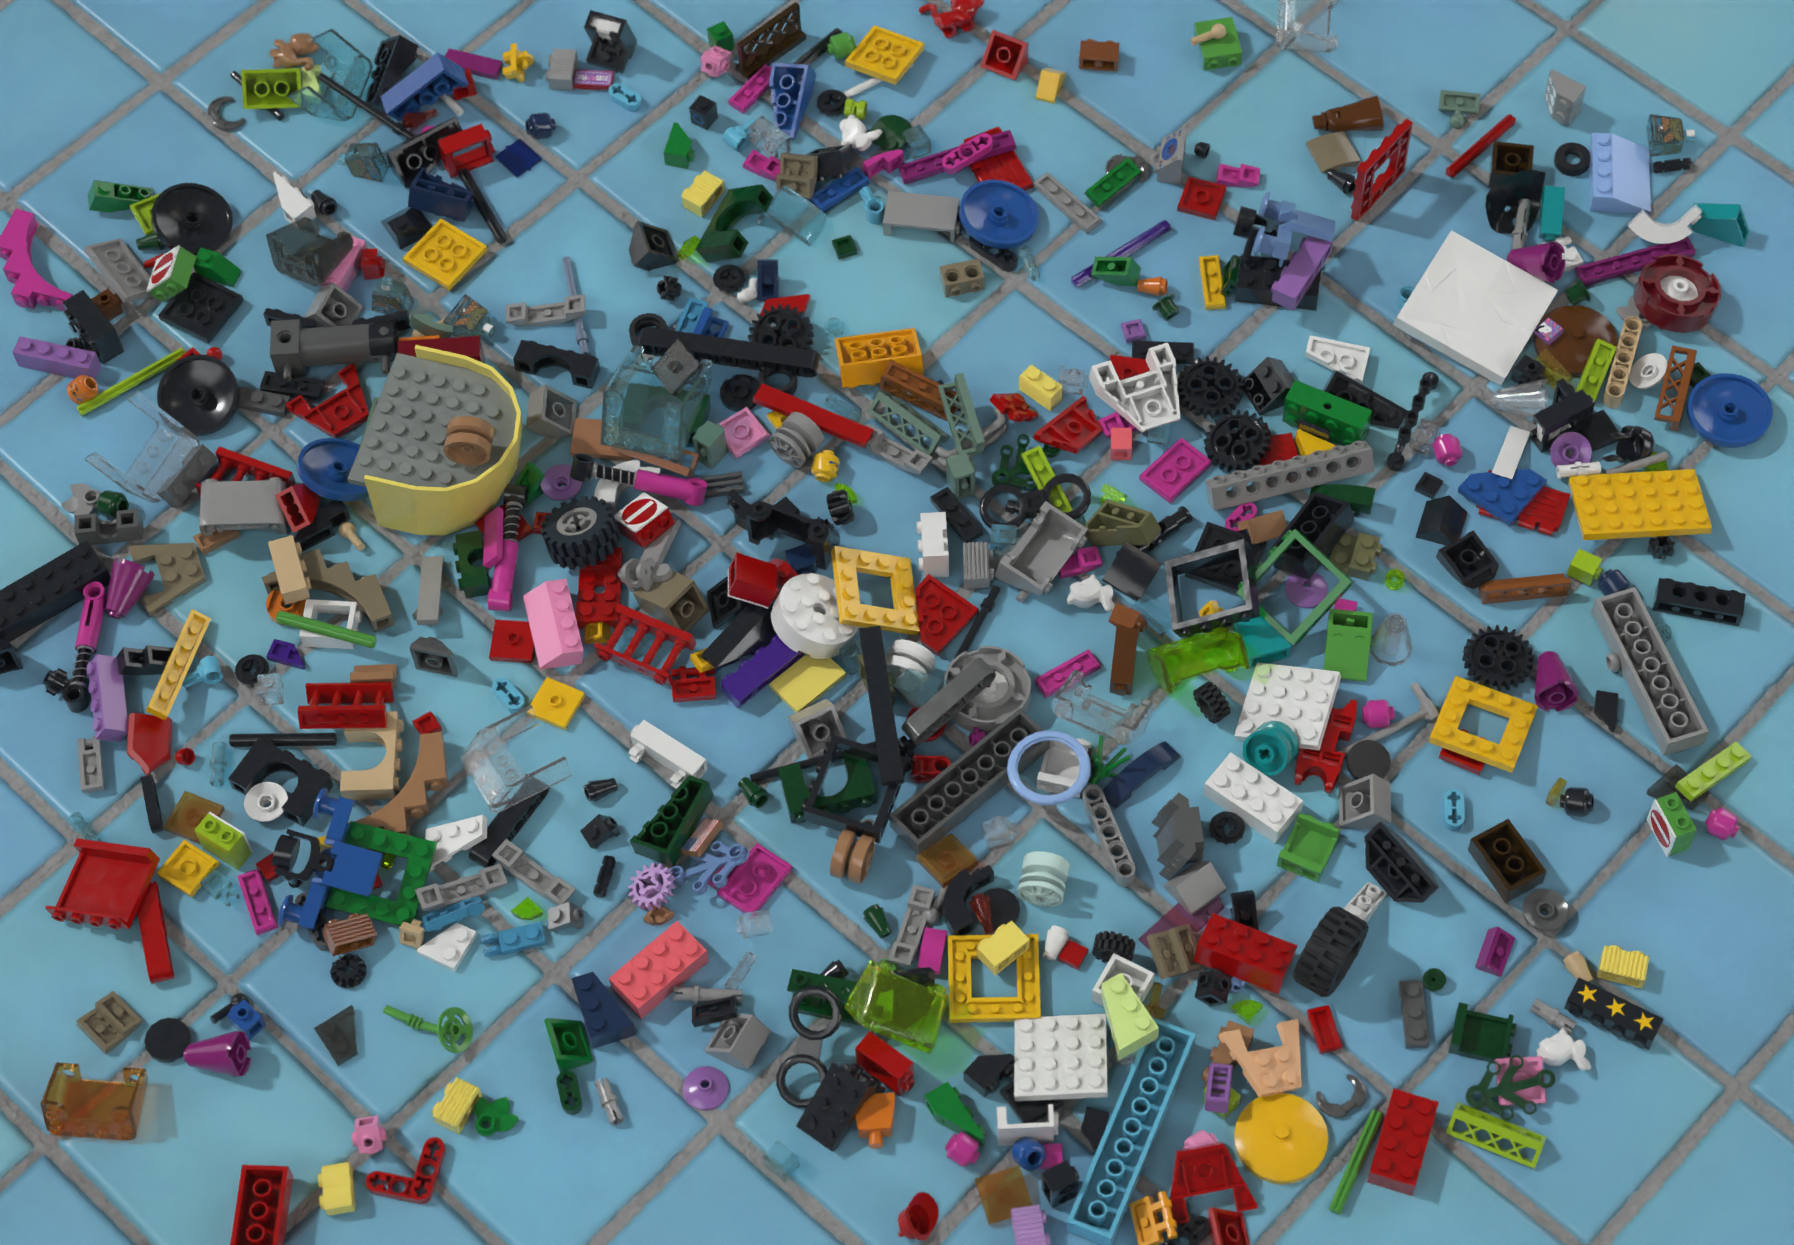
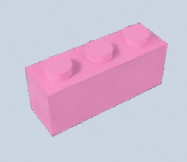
M350 235L346 236L319 280L321 287L334 282L347 292L361 269V249H367L365 240Z

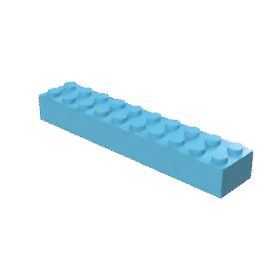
M1153 1018V1020L1159 1027L1158 1039L1139 1049L1067 1220L1066 1231L1101 1245H1112L1195 1045V1033Z

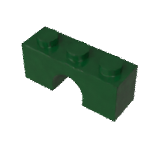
M481 531L455 534L456 543H453L454 555H458L459 558L458 561H455L457 573H461V578L458 579L459 590L464 591L466 599L488 595L490 584L486 567L472 566L475 561L483 559L484 544Z

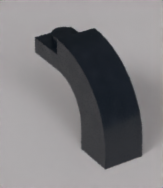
M732 489L727 493V506L734 513L735 523L748 531L746 514L751 505ZM786 496L774 504V506L800 515L799 509Z
M990 865L975 869L971 875L965 868L949 883L944 896V919L951 935H966L974 931V920L967 911L965 902L973 892L994 881V871Z

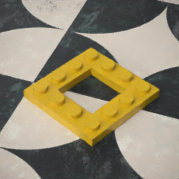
M834 546L831 549L840 624L864 628L880 626L881 630L909 635H917L920 632L910 558ZM857 572L890 577L894 609L860 604Z
M1455 676L1428 743L1513 773L1538 706ZM1468 704L1509 718L1499 744L1458 730Z
M1025 934L1030 939L1029 949L1016 959L1017 997L972 998L971 959H979L977 957L978 944L984 938H990L993 935H948L949 1023L1014 1022V1020L1041 1018L1038 934Z

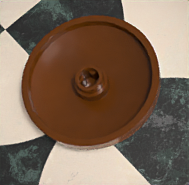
M1578 305L1558 307L1541 318L1537 327L1549 317L1563 328L1564 333L1550 345L1534 335V348L1543 364L1558 374L1574 378H1581L1597 339H1601L1616 347L1618 344L1616 331L1605 316L1591 308Z

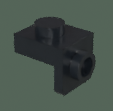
M600 814L580 831L590 848L596 849L610 835L618 836L620 834L617 822L610 816Z

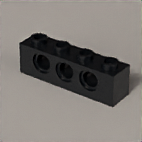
M1659 578L1655 589L1653 611L1739 626L1743 617L1746 594L1739 593L1736 590L1728 591L1714 586L1706 587L1692 582L1685 583L1674 581L1670 578Z

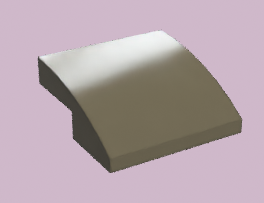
M1344 131L1322 135L1306 142V146L1321 173H1329L1332 169L1339 171L1341 167L1358 166L1361 161Z
M781 153V173L776 175L777 194L812 198L817 179L818 156Z
M1190 924L1154 933L1146 937L1161 980L1204 968V965L1193 961L1197 944Z
M114 991L97 1001L93 1010L77 1020V1026L104 1054L118 1046L142 1023V1019Z

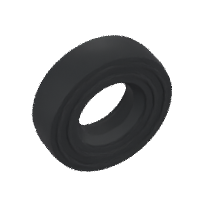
M1565 143L1555 152V167L1559 172L1567 176L1581 175L1586 172L1590 165V152L1579 143ZM1569 154L1579 157L1580 162L1577 164L1567 163L1565 156Z

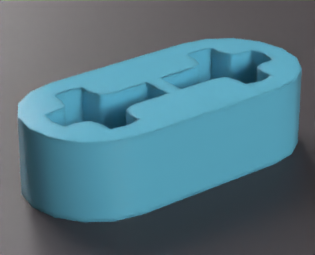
M614 83L609 87L608 92L612 102L630 112L638 111L641 108V97L635 91L621 83Z
M498 678L493 682V694L508 712L519 714L525 709L523 695L508 679ZM500 686L502 688L506 687L507 693L505 694L503 690H499L498 688ZM512 698L515 702H519V705L512 704L510 699Z
M1449 789L1445 792L1443 798V823L1448 830L1458 831L1462 828L1465 819L1464 796L1458 789ZM1451 797H1455V800H1457L1455 806H1452ZM1452 813H1455L1457 823H1453L1451 820Z

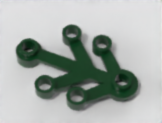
M1021 434L1018 436L1015 466L1009 470L1008 463L1009 458L1013 454V448L1010 445H1003L1001 447L1000 468L991 477L994 486L1011 484L1016 487L1026 488L1028 491H1034L1037 488L1036 485H1028V482L1034 483L1032 477H1028L1026 480L1014 477L1019 473L1030 475L1021 457V454L1026 452V447H1028L1030 442L1028 435ZM1020 439H1025L1027 443H1021ZM1045 443L1042 448L1045 456L1049 458L1056 457L1060 451L1057 447L1055 449L1049 448V445ZM1007 449L1010 453L1005 454L1003 450ZM1003 476L1006 480L1001 481L998 477Z
M1513 1055L1498 1086L1487 1089L1493 1076L1497 1075L1501 1070L1498 1062L1491 1061L1487 1064V1071L1479 1085H1473L1467 1090L1466 1101L1473 1108L1485 1106L1498 1113L1503 1120L1509 1121L1514 1116L1513 1109L1508 1106L1503 1107L1490 1099L1501 1096L1522 1108L1526 1114L1532 1115L1537 1110L1536 1104L1531 1100L1527 1101L1513 1092L1539 1085L1542 1088H1550L1555 1083V1075L1552 1071L1543 1069L1535 1077L1510 1083L1516 1071L1524 1064L1521 1056ZM1515 1057L1521 1060V1064L1518 1067L1512 1064V1060ZM1492 1063L1498 1065L1497 1072L1493 1073L1489 1070V1066ZM1544 1074L1550 1076L1549 1083L1541 1081V1077ZM1475 1092H1479L1482 1094V1099L1480 1101H1475L1473 1099V1094ZM1527 1103H1532L1534 1105V1110L1532 1112H1527L1525 1110V1105ZM1504 1109L1511 1111L1509 1118L1503 1117L1502 1112Z

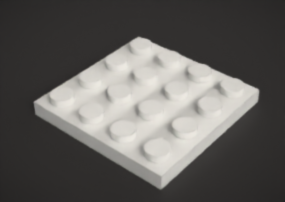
M1257 662L1234 734L1235 739L1245 741L1264 722L1271 720L1281 721L1295 732L1299 741V748L1320 750L1341 680L1340 672Z
M1106 1014L1045 1016L1037 1019L1014 1020L1015 1101L1108 1097Z

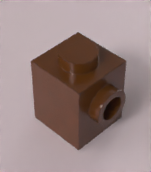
M109 289L104 290L91 299L109 321L123 313L121 308L122 300L117 293L113 295Z

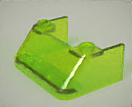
M1227 627L1216 628L1209 633H1199L1190 638L1179 639L1146 651L1147 660L1159 688L1168 694L1173 693L1172 691L1177 689V685L1181 683V680L1206 672L1221 669L1229 673L1238 670L1239 666L1246 670L1250 669L1242 635Z

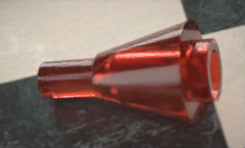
M432 109L426 112L404 113L402 124L406 126L405 129L412 132L426 122L427 119L438 116V112L436 109Z
M984 893L972 896V901L969 902V905L980 922H982L985 934H994L995 932L990 920V896H985Z

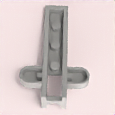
M673 518L675 524L646 546L640 561L636 558L630 559L618 571L620 580L626 583L630 592H634L636 587H643L645 592L649 591L653 582H665L673 576L670 566L662 563L681 525L679 518Z

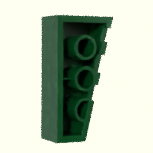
M689 775L672 793L671 799L665 805H661L653 819L647 821L642 826L643 830L637 836L634 835L631 838L630 843L634 852L674 867L682 853L681 848L692 835L714 795L709 782Z

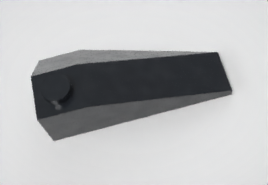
M401 35L381 41L374 59L377 67L371 74V78L374 81L369 86L366 102L371 106L377 105L381 101V96L392 88L408 67L416 60L419 47L417 44Z
M453 117L382 153L392 172L402 185L408 188L422 167L427 169L428 173L442 159L438 140L463 130L457 118Z
M1337 370L1332 372L1322 390L1372 410L1370 424L1399 429L1408 412L1403 407ZM1325 405L1324 408L1329 410L1331 406Z
M749 603L702 653L701 658L716 669L739 661L743 656L748 654L754 655L762 646L766 648L771 644L772 638L777 635L771 621L773 604L771 603L767 609Z

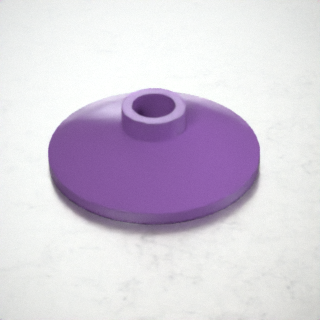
M1563 433L1552 443L1550 458L1555 467L1557 465L1575 464V462L1579 461L1581 463H1589L1591 460V445L1579 433ZM1567 449H1570L1572 451V454L1569 457L1566 456Z
M566 464L555 465L544 473L545 477L541 482V488L548 498L556 501H565L575 497L580 492L583 482L570 477L572 466Z
M1316 572L1309 580L1292 574L1285 583L1286 597L1292 604L1301 608L1316 607L1327 596V583Z
M710 1066L694 1069L687 1075L683 1083L685 1100L689 1105L698 1110L717 1108L725 1101L729 1092L726 1076L720 1070ZM702 1083H709L707 1088L701 1087Z

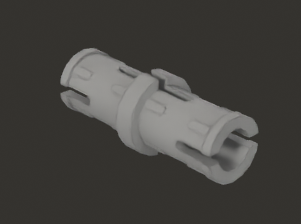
M1537 998L1529 1010L1547 1020V1024H1553L1560 1029L1564 1028L1569 1035L1577 1023L1561 1014L1559 1009H1553Z
M602 1078L603 1085L601 1080L596 1081L594 1085L601 1098L600 1105L602 1108H605L610 1125L614 1126L616 1125V1119L618 1124L624 1121V1118L617 1104L618 1098L613 1094L609 1084V1079Z

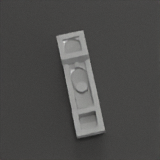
M585 294L565 297V302L529 307L526 302L506 305V323L517 326H547L576 319L586 313Z
M869 423L865 425L874 429V434L865 448L885 462L901 470L921 474L933 461V457L918 449L912 451L885 437L884 431Z
M505 839L492 854V857L520 882L556 905L566 903L576 891L575 888L560 877L555 878L525 856L524 851L508 839Z
M496 864L480 869L478 874L439 886L437 883L415 889L422 911L445 908L470 897L473 898L476 895L479 897L485 896L506 886L508 882L501 864Z
M913 885L907 903V910L897 939L894 941L888 962L910 968L927 924L923 912L929 910L932 906L935 895L934 889Z

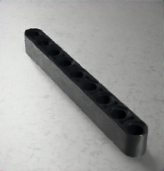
M645 327L641 330L637 346L639 352L647 355L808 378L817 375L820 354L812 350Z

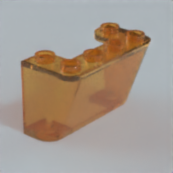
M56 1062L40 1103L47 1130L55 1136L123 1141L135 1139L148 1083L147 1070L124 1067L123 1076L125 1083L82 1080L79 1064ZM63 1070H70L75 1075H66ZM130 1075H138L139 1078L134 1080Z

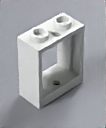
M306 599L303 617L317 620L318 613L349 615L347 629L359 632L357 628L358 623L362 622V610H359L357 602ZM300 629L299 637L303 647L354 649V643Z

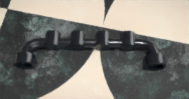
M1427 372L1422 376L1418 388L1419 392L1414 395L1412 400V409L1406 413L1404 427L1399 429L1398 441L1394 452L1388 456L1387 466L1393 471L1403 468L1404 456L1402 452L1405 444L1410 441L1412 428L1417 425L1419 411L1424 408L1426 395L1430 394L1431 390L1438 386L1439 378L1433 372Z

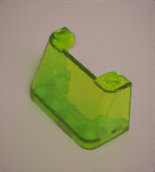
M870 960L844 1008L863 1027L931 1054L936 1045L949 997L946 993L947 989L937 983L934 986H922L896 975L891 970L892 966L883 960H880L879 963Z

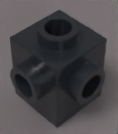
M1524 355L1513 368L1511 380L1516 382L1521 388L1532 392L1536 386L1540 387L1545 381L1546 376H1544L1546 367L1539 361Z
M1215 968L1200 972L1195 998L1210 1007L1226 1004L1231 978L1223 974V971Z

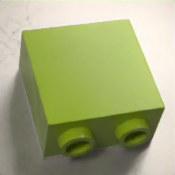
M210 811L194 830L203 850L236 870H239L253 853L244 832Z

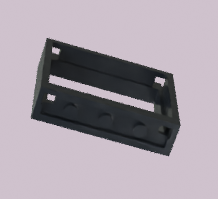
M1244 539L1165 561L1172 631L1180 638L1187 636L1190 638L1194 634L1201 632L1209 633L1216 628L1231 627L1235 623L1249 622V619L1260 617L1252 547ZM1240 558L1246 605L1183 622L1178 575Z
M833 735L831 741H827L823 751L825 757L823 761L820 760L818 762L816 780L812 779L810 783V796L803 801L801 811H804V820L841 832L843 829L856 832L857 837L862 835L875 838L876 843L880 844L902 783L888 786L874 826L814 808L836 750L878 762L877 749L875 747ZM900 755L903 777H905L908 769V758Z

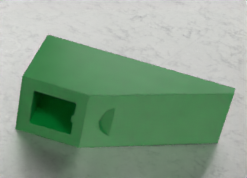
M94 180L88 193L89 210L107 213L129 210V205L152 197L153 188Z
M947 1081L924 1095V1104L937 1123L957 1134L964 1132L977 1140L980 1147L985 1146L986 1133L980 1124L976 1125L972 1119L974 1115L969 1106H964L960 1101L961 1095L955 1086L952 1088Z

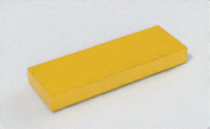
M1219 255L1199 256L1205 310L1225 309V296L1221 294L1222 274Z

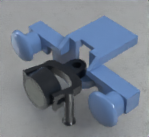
M1267 192L1260 204L1259 214H1257L1255 209L1244 206L1240 207L1233 231L1234 236L1247 239L1243 254L1240 256L1241 259L1251 261L1250 256L1253 249L1255 256H1257L1258 252L1279 258V267H1281L1283 261L1287 258L1291 246L1292 231L1332 242L1335 232V221L1295 210V203L1284 200L1282 202L1270 200V192ZM1271 219L1277 220V224H1282V225H1276V224H1274ZM1254 225H1261V226H1263V227L1258 228V227H1256V226H1254Z

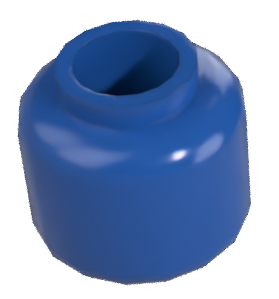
M1031 1137L1018 1139L1011 1151L1013 1160L1020 1167L1029 1171L1041 1167L1046 1157L1044 1147Z

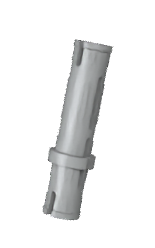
M1520 199L1518 201L1515 229L1511 235L1513 239L1511 250L1523 248L1528 238L1527 225L1531 201L1528 199Z
M695 985L694 988L674 986L673 990L674 993H683L673 994V1001H693L697 1004L699 1001L710 1002L730 996H742V989L699 988V986ZM736 997L738 1003L742 1004V997Z

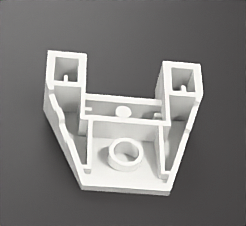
M1168 343L1148 349L1145 360L1150 369L1149 372L1124 380H1119L1111 360L1091 366L1089 380L1096 395L1141 432L1180 420L1175 369L1176 360Z

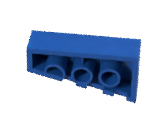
M437 52L381 96V100L386 114L397 121H401L420 111L421 106L431 105L437 102L436 98L444 94L449 96L454 93L453 90L459 86L464 88L469 84L463 68Z

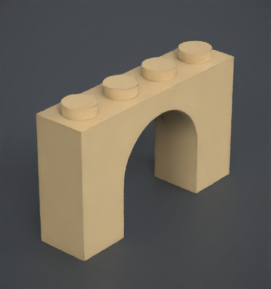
M397 711L387 712V728H344L347 742H376L386 748V754L382 762L372 769L341 771L340 792L342 797L351 800L393 799L397 791H400V778L397 776L398 771H401L402 768L399 752L403 750L400 732L404 731L403 719L399 718Z

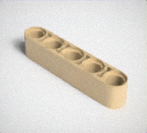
M1634 316L1626 318L1622 327L1603 397V403L1608 408L1614 409L1621 405L1642 330V321Z

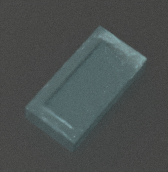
M1147 593L1132 605V609L1145 615V620L1148 621L1147 624L1161 636L1172 628L1171 614Z

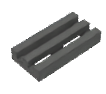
M741 471L700 477V479L707 482V489L719 488L707 490L705 498L724 496L732 489L737 493H745Z

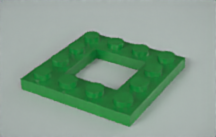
M351 821L345 839L346 844L408 859L396 901L370 895V898L331 887L326 907L350 914L359 913V915L368 913L370 919L401 926L403 922L411 924L416 919L420 906L415 889L425 887L437 843Z

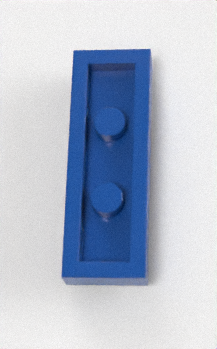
M856 167L844 174L845 177L838 178L813 193L810 201L822 213L859 191L862 187L869 185L868 177Z

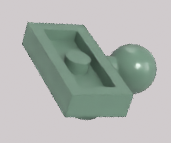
M1441 90L1439 111L1454 113L1450 118V125L1453 128L1460 129L1465 125V117L1462 113L1478 115L1479 93Z

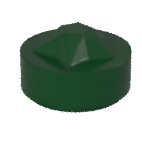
M1431 968L1423 975V984L1428 990L1438 991L1446 983L1445 974L1440 969Z

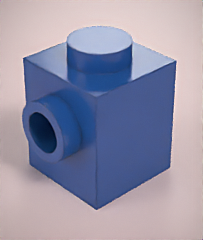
M245 1000L235 1004L227 1014L231 1024L239 1032H245L249 1041L266 1026L262 1016Z

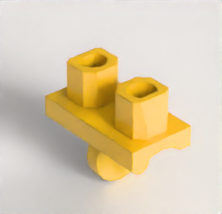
M516 43L510 44V51L503 53V60L506 65H511L503 68V75L507 80L516 78L519 82L525 81V69H528L534 63L533 56L528 54L527 51L522 52L518 50Z

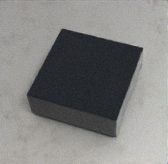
M1424 472L1414 491L1434 499L1443 485V480Z

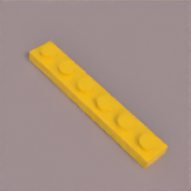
M191 609L145 710L146 712L163 720L167 719L209 625L210 617Z

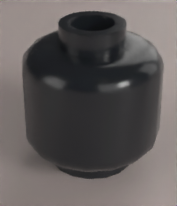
M1569 787L1566 789L1565 795L1560 796V807L1564 808L1568 816H1587L1589 811H1593L1594 795L1590 794L1587 788Z

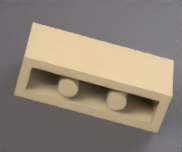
M293 535L269 541L268 545L285 605L310 598L308 590L312 589L309 576H304V572H307V567L304 559L300 560L299 555L303 554L300 542L295 543Z

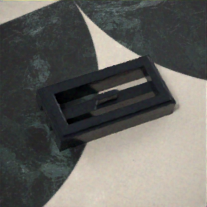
M736 996L693 1005L692 1024L694 1028L737 1018L738 1014L736 1011H738V1007L736 1004H738Z

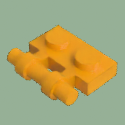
M1166 1191L1157 1193L1159 1201L1154 1203V1199L1151 1196H1146L1129 1203L1138 1245H1158L1164 1242L1162 1233L1165 1231L1167 1232L1168 1239L1177 1238V1223L1173 1219L1171 1212L1173 1206L1171 1200L1168 1199ZM1160 1211H1162L1164 1220L1161 1223H1159L1157 1213Z

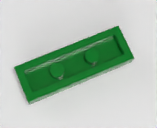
M1127 157L1088 188L1084 194L1098 208L1140 175L1141 170Z

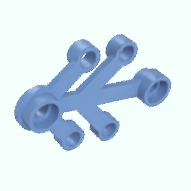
M716 841L711 845L712 852L715 856L722 854L726 856L717 858L705 852L701 857L691 856L695 863H705L687 870H683L680 866L672 867L669 870L676 879L673 883L676 886H682L687 878L704 873L692 885L696 895H702L707 891L706 883L712 876L715 886L722 888L727 884L728 880L726 877L736 865L743 864L748 859L749 851L741 844L729 847L721 841ZM721 866H724L719 873L715 874Z

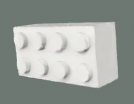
M1231 752L1204 784L1203 795L1224 810L1239 815L1245 824L1275 844L1302 810V799Z

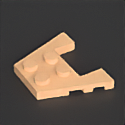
M1298 1019L1283 1021L1276 1025L1283 1046L1248 1052L1240 1029L1222 1032L1218 1035L1222 1043L1225 1042L1231 1052L1229 1054L1233 1060H1237L1243 1068V1075L1258 1097L1295 1091L1302 1087Z

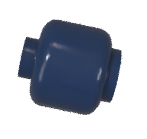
M545 112L531 114L525 122L527 134L531 135L533 139H543L551 137L553 130L556 129L555 120L551 119L550 115Z
M1609 569L1598 578L1599 583L1597 585L1603 595L1607 596L1626 590L1630 586V582L1620 570Z

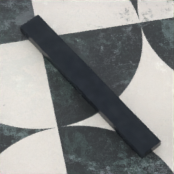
M881 627L859 628L882 786L904 783Z

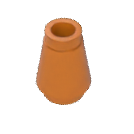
M1163 277L1139 279L1137 290L1138 292L1161 297L1167 294L1168 280L1163 279Z

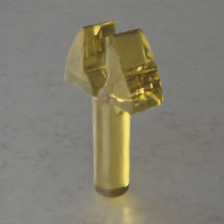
M1155 982L1153 984L1150 1004L1144 1005L1148 1013L1154 1010L1155 1018L1162 1020L1166 1013V1009L1159 1007L1162 984Z

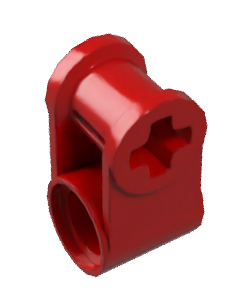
M914 755L911 757L913 766L909 779L915 783H929L942 772L938 771V769L947 768L951 765V762L945 756Z

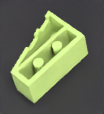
M1122 973L1102 983L1101 997L1119 1061L1158 1039L1159 1027Z

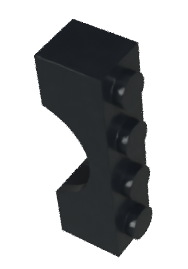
M521 340L513 358L516 371L535 375L543 368L558 366L566 369L571 374L573 385L589 389L593 388L600 372L599 360L592 355H583L572 350L559 349L552 345L546 346L535 341Z

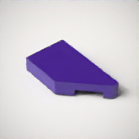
M277 639L273 640L266 656L268 661L305 669V665L294 644Z

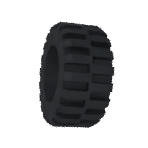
M1340 906L1331 908L1313 931L1296 963L1293 972L1295 981L1321 997H1329L1339 986L1342 979H1344L1363 945L1368 932L1366 921Z

